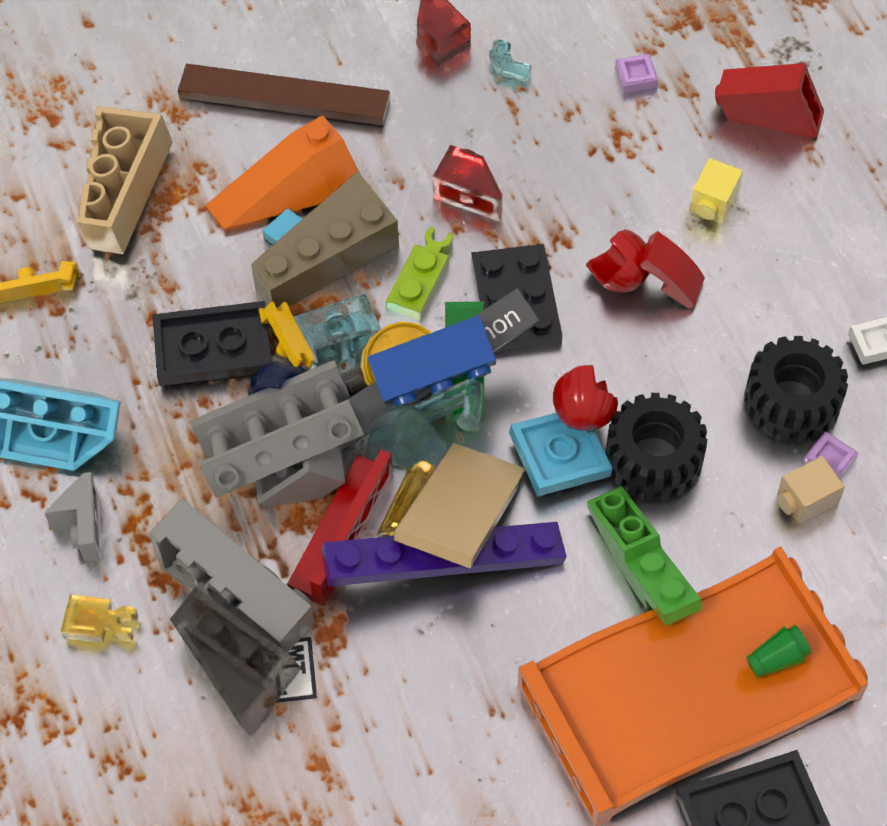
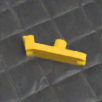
M62 261L59 271L35 275L34 269L31 267L20 268L18 270V279L0 283V303L60 291H73L76 278H80L77 263Z
M270 302L265 308H260L261 322L270 323L279 340L276 352L280 356L288 358L296 368L299 367L301 361L311 368L315 360L313 352L297 325L288 304L283 302L276 308L275 303Z

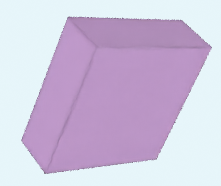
M650 54L616 59L615 69L624 94L658 88V77Z
M825 431L805 456L802 465L823 456L839 479H841L854 463L859 452Z

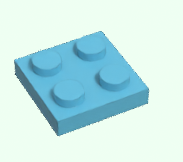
M556 413L511 424L509 434L537 497L611 476L612 466L595 430L582 432L570 429L559 419Z

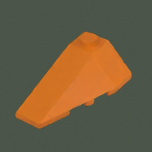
M322 115L289 134L208 202L205 207L221 229L228 233L267 223L270 217L282 214L287 208L296 215L302 214V209L322 203L359 170L343 138Z

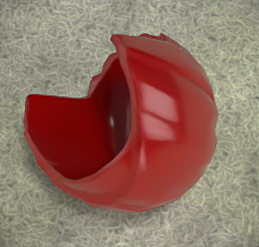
M624 229L618 231L610 239L612 244L610 249L586 263V267L603 287L618 293L636 290L650 274L638 266L646 247L645 241L633 231Z
M593 365L575 367L561 376L553 389V405L556 414L570 429L582 432L600 429L610 423L618 408L617 397L608 393L606 381L603 380L596 383Z

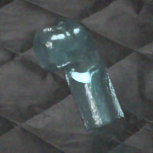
M495 40L492 50L489 51V58L497 73L528 82L532 65L514 61L509 53L511 49L510 43L506 40Z

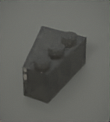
M195 586L172 615L170 621L231 710L237 722L250 736L301 668L292 655Z

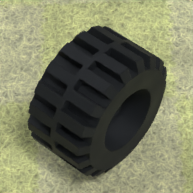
M785 336L778 338L777 344L770 341L764 345L763 352H757L751 364L744 401L747 402L746 410L748 415H754L753 423L758 428L765 426V433L772 437L776 433L781 435L780 440L786 442L789 441L790 437L796 438L798 443L805 442L807 436H810L813 440L821 437L822 430L828 432L833 427L834 421L838 419L847 392L848 383L846 382L848 374L847 369H841L843 361L840 356L833 357V349L828 345L822 348L818 345L819 340L813 338L808 342L803 341V336H794V340H788ZM786 381L798 382L807 386L813 392V395L806 397L793 396L783 391L778 384Z
M651 393V398H645L643 394L635 396L634 403L627 400L621 405V411H616L611 424H609L605 454L612 466L611 476L616 475L615 483L619 487L627 486V494L636 497L637 493L643 494V500L652 501L653 496H659L660 501L669 500L671 493L679 497L684 494L685 487L691 489L696 483L697 476H700L708 441L706 439V425L701 424L702 417L698 411L690 412L691 404L685 400L681 404L676 402L677 396L668 394L667 398H661L660 393ZM647 438H658L671 444L676 451L665 456H654L642 451L636 443Z

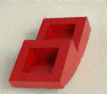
M656 231L649 236L638 266L663 281L662 292L685 307L692 309L696 304L705 277L695 262L679 246L659 231Z

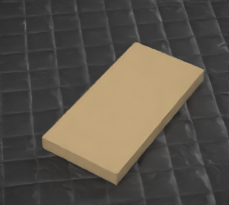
M453 443L397 526L394 540L471 568L522 483L526 471L525 468Z

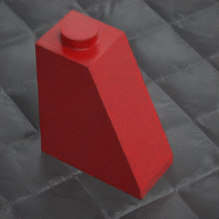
M805 63L724 69L720 84L715 88L716 103L718 106H721L727 120L808 138H818L824 109Z

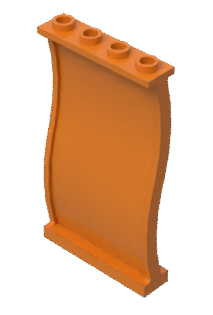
M781 546L774 549L771 556L698 592L697 594L701 598L702 603L701 611L665 626L655 611L650 610L591 634L537 663L533 660L519 667L518 685L595 826L611 821L612 816L677 781L789 734L852 700L853 702L861 700L868 685V676L864 666L858 659L853 660L845 647V639L841 630L835 624H830L823 613L824 608L821 599L815 591H809L802 580V572L794 558H788ZM796 625L807 640L812 654L804 658L805 663L767 676L764 675L758 679L751 670L746 656L751 654L781 627L789 628Z

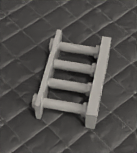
M335 360L190 420L192 429L207 457L206 460L199 462V465L215 498L364 435L349 401V398H351Z

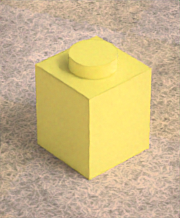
M709 158L692 190L689 211L703 219L714 220L723 224L739 193L743 170Z

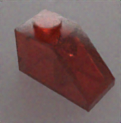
M420 0L416 45L424 56H429L439 66L471 46V23L448 0Z
M450 145L433 175V199L499 222L502 217L503 195L484 156L476 154L469 149H461Z

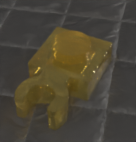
M70 594L60 632L65 639L104 643L107 632L113 633L121 641H131L134 638L132 629L122 628L120 624L128 619L138 620L139 616L137 610L130 606H122L111 611L112 604L110 599Z

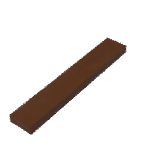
M187 63L178 87L179 98L316 117L323 115L325 118L382 126L384 125L390 101V91Z

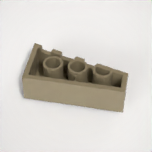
M357 171L251 264L255 290L267 305L270 302H274L276 308H278L283 302H286L289 307L398 247V220Z

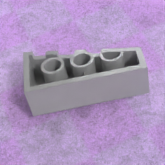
M183 498L149 532L161 570L280 657L284 658L314 624L312 603L304 593L298 589L292 590L272 570L258 562Z

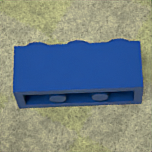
M480 315L367 356L384 404L393 403L394 408L403 407L417 401L415 394L428 389L431 390L432 395L454 387L453 380L466 375L469 381L484 377L492 373L490 367L496 365V358Z

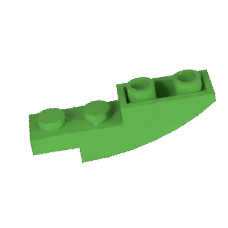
M622 486L587 501V507L604 542L626 580L647 610L652 608L665 626L702 610L701 598L663 550L660 535Z

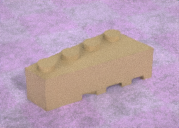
M96 106L95 117L97 122L96 128L92 129L91 136L93 147L91 158H88L86 166L88 172L87 184L83 185L77 223L91 250L124 254L173 142L162 114Z

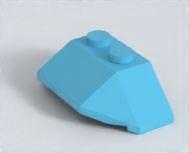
M0 378V458L76 471L115 441L121 401L93 392L26 380Z

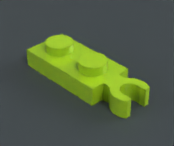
M430 227L425 233V247L414 245L386 299L387 310L421 321L449 265V255L446 254L453 247L452 233H448L445 240L437 242L434 241L435 228Z

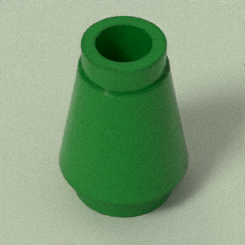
M796 625L789 628L783 626L751 654L746 656V660L755 676L759 679L764 675L767 676L805 663L804 658L811 655L812 651L804 635Z

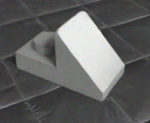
M91 472L83 473L45 512L51 530L70 529L73 549H80L85 563L101 561L98 491Z

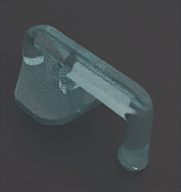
M467 379L454 385L453 388L433 395L413 406L397 405L376 415L372 420L366 444L365 458L375 461L380 449L392 454V466L410 470H421L440 461L446 454L447 443L430 422L463 407L462 415H459L457 418L458 426L468 432L477 431L480 428L481 382L478 379L471 381Z

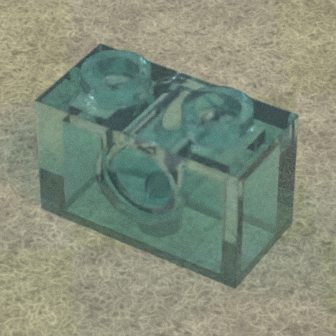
M366 293L294 316L315 358L310 370L332 360H335L338 366L342 362L357 357L361 358L362 351L369 338L381 330ZM339 334L345 335L343 337H334Z

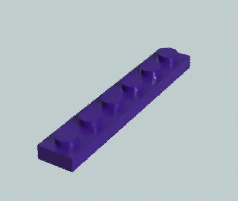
M558 522L495 527L471 568L399 543L394 540V536L324 542L321 549L328 587L561 565L567 557Z

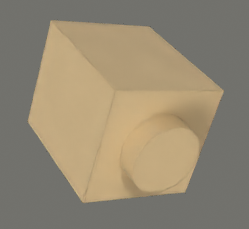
M820 456L783 475L777 499L781 509L787 515H792L798 525H801L839 505L845 486L824 457Z

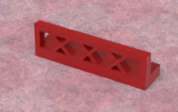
M380 449L375 461L360 455L356 456L345 476V484L339 487L287 583V586L292 590L298 589L310 601L325 606L335 586L328 587L321 552L323 543L361 538L393 477L391 453Z

